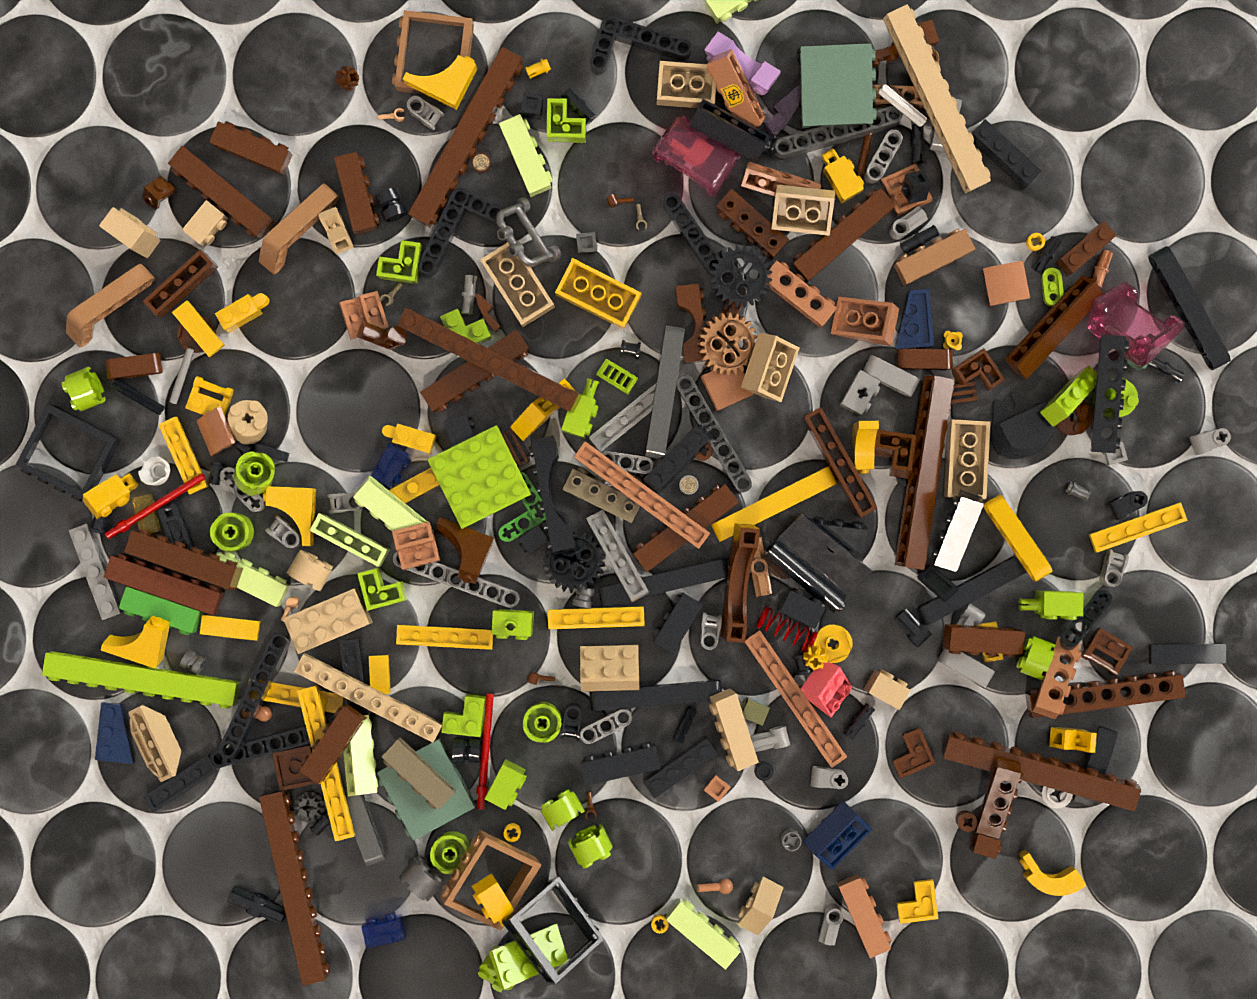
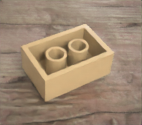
M660 61L657 105L698 108L702 99L715 105L716 82L713 76H710L708 73L707 64Z
M777 185L772 229L830 236L835 191Z
M112 207L99 225L128 248L146 258L150 256L161 241L156 237L158 234L156 231L122 208L117 210Z
M759 333L741 388L765 399L782 402L799 347L775 335Z
M638 645L580 646L581 691L639 690Z

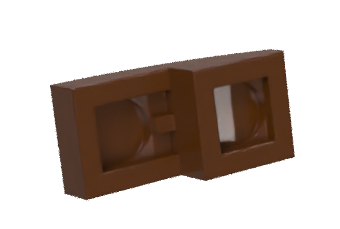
M478 293L476 299L480 311L490 327L497 333L501 326L489 315L493 307Z

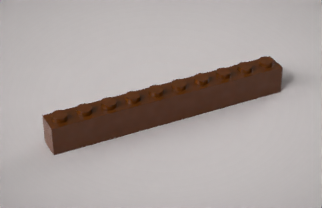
M501 47L408 213L411 218L429 228L437 224L440 218V210L446 207L449 194L457 188L459 184L457 180L460 175L465 174L468 168V160L476 154V146L479 141L482 142L487 134L486 128L488 125H492L496 118L495 112L498 108H502L505 102L504 96L507 91L510 92L515 84L514 78L516 75L519 76L524 68L522 57Z
M405 308L397 326L569 412L575 411L582 396L411 309Z
M924 376L915 431L916 439L912 471L907 481L894 564L897 566L924 570L927 562V549L930 543V530L933 524V511L936 505L935 499L939 486L938 480L942 467L941 460L945 448L944 441L948 428L947 422L951 409L950 403L954 390V379L940 376Z
M954 731V733L948 732L943 749L944 759L993 772L997 758L1019 763L1021 765V772L1024 773L1023 781L1135 811L1141 793L1139 784L1133 779H1119L1114 774H1101L1093 768H1087L1086 770L1079 768L1080 766L1075 763H1061L1059 759L1053 757L1046 759L1035 752H1030V754L1022 752L1017 747L1006 748L999 742L993 741L988 743L977 736H973V738L966 737L964 733Z
M286 790L265 793L259 797L302 986L322 982L329 976L330 966L328 962H325L324 958L326 949L324 943L321 944V928L319 924L317 925L315 919L317 917V910L315 906H312L311 898H313L311 887H308L307 884L308 871L303 867L302 863L304 861V854L302 849L299 850L298 842H300L298 831H295L293 824L295 823V815L290 811L289 806L291 798L289 793H286Z

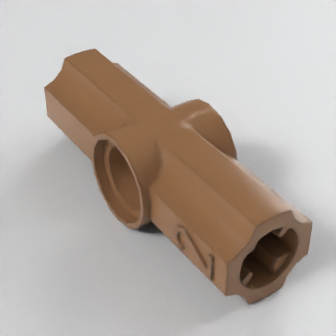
M759 537L758 548L750 569L756 597L772 594L768 564L763 556L762 537ZM756 562H761L764 565V569L760 573L754 570Z

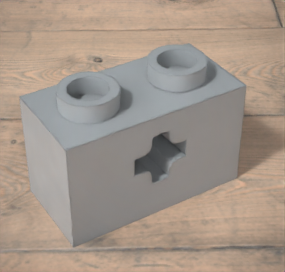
M859 370L839 405L858 416L862 415V413L866 414L871 406V403H869L871 397H875L881 388L878 386L880 380ZM863 389V394L866 396L859 398V393L857 391H861Z

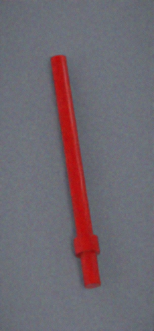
M203 473L198 474L128 519L119 521L116 524L117 526L105 532V536L110 539L120 532L124 533L129 530L131 525L206 479Z
M489 693L486 694L479 785L476 788V794H478L477 809L484 810L485 796L488 794V786L486 784L494 694Z

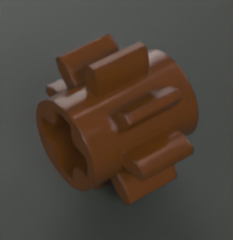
M342 66L341 70L336 71L335 81L340 89L345 88L348 91L353 90V86H358L359 75L355 68Z

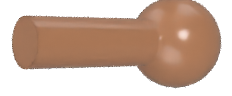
M263 706L260 708L256 718L266 722L272 717V711L269 707ZM250 711L242 712L244 719L250 717Z
M722 879L719 883L697 884V892L720 891L722 894H729L733 890V883L729 879Z

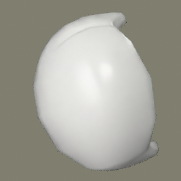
M151 457L143 462V467L138 471L141 481L145 484L158 486L164 484L169 478L170 465L161 457Z

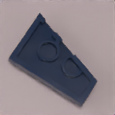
M929 289L909 291L895 350L934 346Z
M101 702L95 760L128 764L135 763L130 748L131 742L126 729L127 723L123 704Z

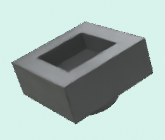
M595 232L576 234L578 254L597 252Z

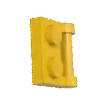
M197 376L185 408L205 415L215 408L221 407L225 416L234 389L220 387ZM204 388L223 395V401L199 393L200 389Z

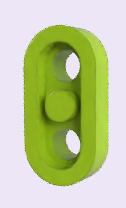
M1056 268L1046 269L1041 275L1043 300L1046 305L1053 307L1064 295L1062 275ZM1048 275L1053 277L1052 282L1048 280ZM1050 294L1055 295L1054 301L1050 299Z

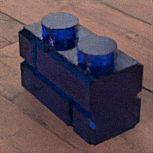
M389 443L373 470L371 477L390 488H393L394 485L398 486L402 479L400 474L403 468L407 469L412 461L410 459L411 454Z
M396 912L385 914V918L377 919V917H371L366 919V922L361 926L366 948L369 949L405 940L406 931L402 915H396Z

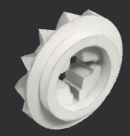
M1044 786L1041 788L1044 802L1052 808L1059 809L1067 806L1073 794L1061 792L1057 799L1055 795H1051L1055 791L1054 789Z

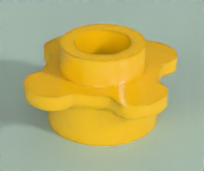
M946 331L944 333V349L948 350L951 348L958 351L962 348L961 338L963 335L961 332L951 333Z

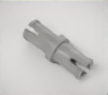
M465 275L464 292L461 295L463 297L461 314H474L477 276Z

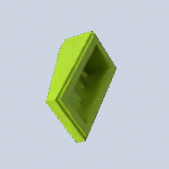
M605 359L596 373L597 376L629 395L638 381L636 376L608 359ZM608 365H610L611 369L606 376L603 375ZM616 369L618 372L612 380L610 379V376ZM622 373L624 374V377L618 384L616 383V381ZM630 378L631 380L629 381L627 386L623 387L622 385L624 384L626 379Z

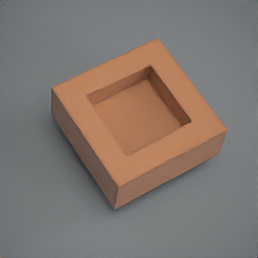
M715 774L705 786L704 791L719 802L731 786Z

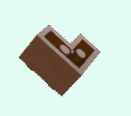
M877 430L874 456L891 458L889 476L909 478L912 471L916 435Z

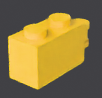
M833 148L821 155L826 165L823 173L841 204L863 191L864 182L859 175L856 176L853 171L854 165L850 159L847 160L845 156L839 158ZM833 157L835 161L830 163L829 159Z
M262 293L254 297L248 294L216 312L215 315L223 329L230 333L263 314L260 309L269 304V298Z
M397 424V427L386 425L382 429L384 436L393 438V443L432 454L437 438L436 435L401 424Z
M115 474L84 493L83 502L96 519L101 516L106 517L114 508L127 504L130 499V492L137 488L139 484L131 474H127L122 478Z
M491 873L471 886L475 891V894L472 896L478 905L482 903L484 906L481 911L486 919L491 918L494 924L499 921L503 927L502 922L511 915L510 913L514 909Z

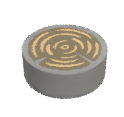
M691 475L684 476L679 482V488L684 494H693L698 489V481Z

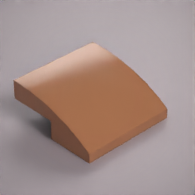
M916 164L881 179L887 196L896 205L893 210L897 217L914 210L918 206L921 207L932 202V196L928 193L927 200L909 204L901 192L905 174L920 171Z
M1024 261L983 268L990 306L1030 299Z
M378 291L339 303L350 340L358 338L357 333L363 321L383 329L389 328Z
M737 369V374H732L730 371L729 375H725L724 371L722 374H718L716 370L701 376L716 411L754 395L752 392L741 388L745 376L744 372Z
M221 407L215 408L197 420L211 456L218 454L225 448L231 447L235 443Z
M430 522L392 531L402 570L441 561Z

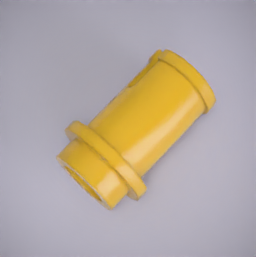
M541 59L540 62L525 67L530 79L544 72L547 74L551 70L547 59Z

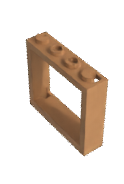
M404 10L403 16H400L399 28H402L401 35L397 37L399 54L395 55L394 61L397 70L396 73H393L392 84L395 85L396 90L424 94L406 85L403 81L410 20L464 27L460 56L464 58V56L470 57L474 30L472 18Z
M479 830L476 837L472 838L468 850L462 854L461 861L457 868L452 871L449 881L442 887L443 891L439 897L444 905L501 931L503 927L499 921L494 924L491 918L486 919L483 912L454 899L486 845L524 862L505 893L513 909H515L538 872L541 863L535 856Z

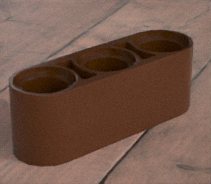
M897 349V367L902 370H952L953 350Z
M160 353L105 360L107 380L163 373Z

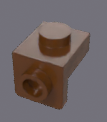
M159 176L144 187L142 198L148 206H152L157 210L160 202L174 193L175 188L162 176Z

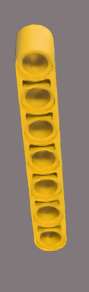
M828 466L711 524L719 542L733 536L735 523L755 525L837 484V481Z

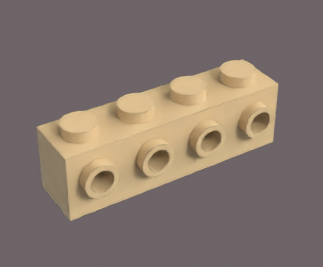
M729 688L710 696L711 704H709V708L716 717L715 726L717 731L721 732L722 739L720 741L724 750H727L726 760L729 766H733L737 771L759 763L737 694Z

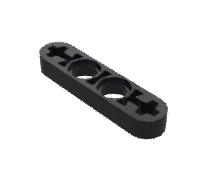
M1098 591L1084 607L1083 616H1077V620H1074L1060 638V645L1063 649L1073 650L1106 611L1112 602V595L1108 591ZM1105 597L1106 600L1099 607L1097 603L1100 598ZM1088 609H1093L1096 611L1097 616L1090 617L1086 612ZM1083 623L1086 630H1077L1075 624ZM1072 634L1076 635L1072 642L1069 644L1066 642Z

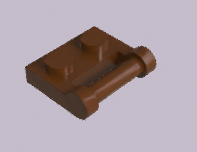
M1097 628L1089 644L1083 650L1081 658L1089 659L1108 670L1109 674L1115 677L1133 647L1105 630ZM1096 648L1115 659L1116 662L1113 665L1092 652Z

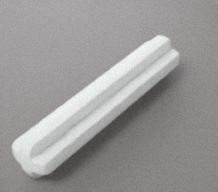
M886 84L882 85L878 91L879 95L919 127L926 122L927 118Z

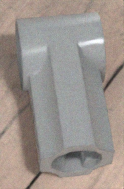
M919 206L892 224L889 229L890 236L895 240L902 239L928 220L926 213ZM895 226H901L904 232L898 233Z
M969 603L962 609L959 615L960 618L955 624L978 626L984 619L985 613Z
M786 726L774 727L767 732L750 736L755 752L770 748L779 749L790 745Z
M828 904L824 909V918L818 941L823 944L835 945L839 926L843 921V914L838 905ZM831 912H838V915L835 918L829 917V914Z

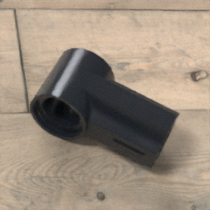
M906 608L900 611L893 619L917 648L932 635Z

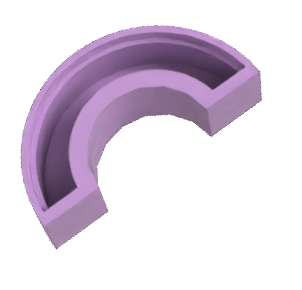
M717 32L705 48L708 62L713 56L732 49L753 92L765 95L777 80L781 71L766 61L761 64L752 60L735 45L733 40Z

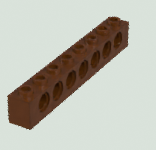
M1175 670L1164 671V675L1147 673L1142 678L1133 675L1126 676V680L1120 681L1118 678H1110L1105 683L1089 681L1088 685L1081 686L1080 683L1069 684L1071 686L1069 693L1070 701L1066 703L1063 714L1186 698L1183 675L1176 673ZM1164 681L1165 688L1160 691L1159 683ZM1142 684L1146 685L1144 693H1141L1139 690ZM1126 686L1127 693L1122 696L1120 690ZM1040 688L1031 689V693H1025L1028 716L1031 718L1046 717L1033 712ZM1104 689L1108 690V696L1106 698H1102L1101 693ZM1088 691L1089 699L1083 701L1082 695ZM1049 693L1052 699H1057L1056 694Z

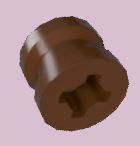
M708 444L695 458L700 461L709 459L713 453L711 445Z
M962 810L956 815V824L963 831L971 832L975 830L978 824L977 818L970 811Z

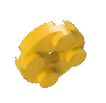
M829 624L819 629L813 646L818 645L821 649H826L828 662L838 663L845 660L850 653L852 638L843 627ZM831 638L834 641H838L835 649H832L831 646L828 647L827 643L830 642Z

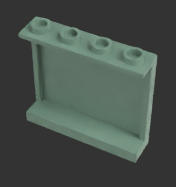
M872 43L802 46L800 48L802 128H810V126L873 124V120H876V108H873V100H876V88L872 89V81L876 80V70L872 69V61H875V49H872Z
M441 737L416 751L456 789L452 797L439 810L431 808L426 803L427 799L422 794L420 796L412 790L413 786L408 781H402L394 768L385 767L377 772L379 784L387 790L386 797L388 801L395 805L396 816L399 820H403L405 833L408 837H412L413 841L472 810L477 805L455 763H453Z

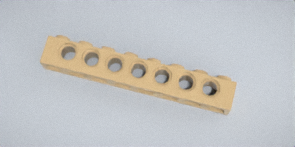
M306 653L303 654L294 671L432 743L442 727L441 722Z

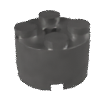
M419 855L413 859L400 874L399 878L402 883L405 881L408 883L407 889L421 900L424 901L426 899L428 902L444 884V879L441 877L442 872L436 867L431 868L427 864L428 861Z

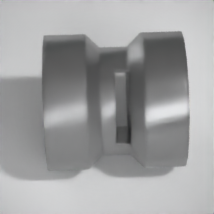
M581 587L580 593L575 589L577 595L573 599L572 605L591 608L592 602L590 597L594 595L595 589L588 588L586 591L584 587Z
M189 649L183 656L180 666L191 669V673L198 675L207 659L203 656L198 657L193 650Z
M789 828L782 832L781 842L788 851H795L801 846V837L796 830Z

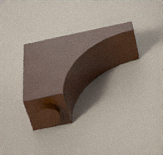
M440 517L436 533L447 538L458 552L460 559L458 578L466 583L476 584L492 548L494 538L467 527L461 529L459 524Z

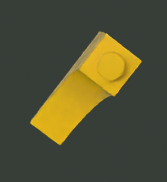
M458 55L456 60L447 69L438 74L416 76L406 72L403 81L406 85L457 110L477 71V66L472 58L468 56L463 58Z
M565 378L559 382V384L577 392ZM539 397L530 404L510 428L524 441L560 407Z
M858 421L852 424V462L855 469L858 470V474H869V470H874L875 440L877 430L879 429V421Z
M269 486L263 492V501L266 502V506L281 509L292 517L300 530L302 546H313L314 532L310 531L315 521L316 489Z
M151 616L144 625L143 631L136 635L127 637L109 635L103 642L101 651L156 669L164 658L170 621Z

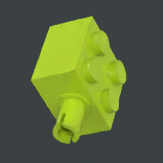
M587 378L583 394H581L582 396L575 411H567L561 429L562 432L585 439L586 435H590L593 426L590 424L592 417H596L599 408L596 405V400L593 398L599 384L598 381L594 380L590 388L592 379Z
M1035 591V599H1019V603L1027 604L1019 605L1020 611L1034 610L1035 614L1041 615L1040 618L1057 619V616H1060V618L1067 620H1077V616H1083L1082 592Z
M495 609L492 618V634L496 635V638L508 639L509 635L515 636V639L527 640L533 634L534 611Z

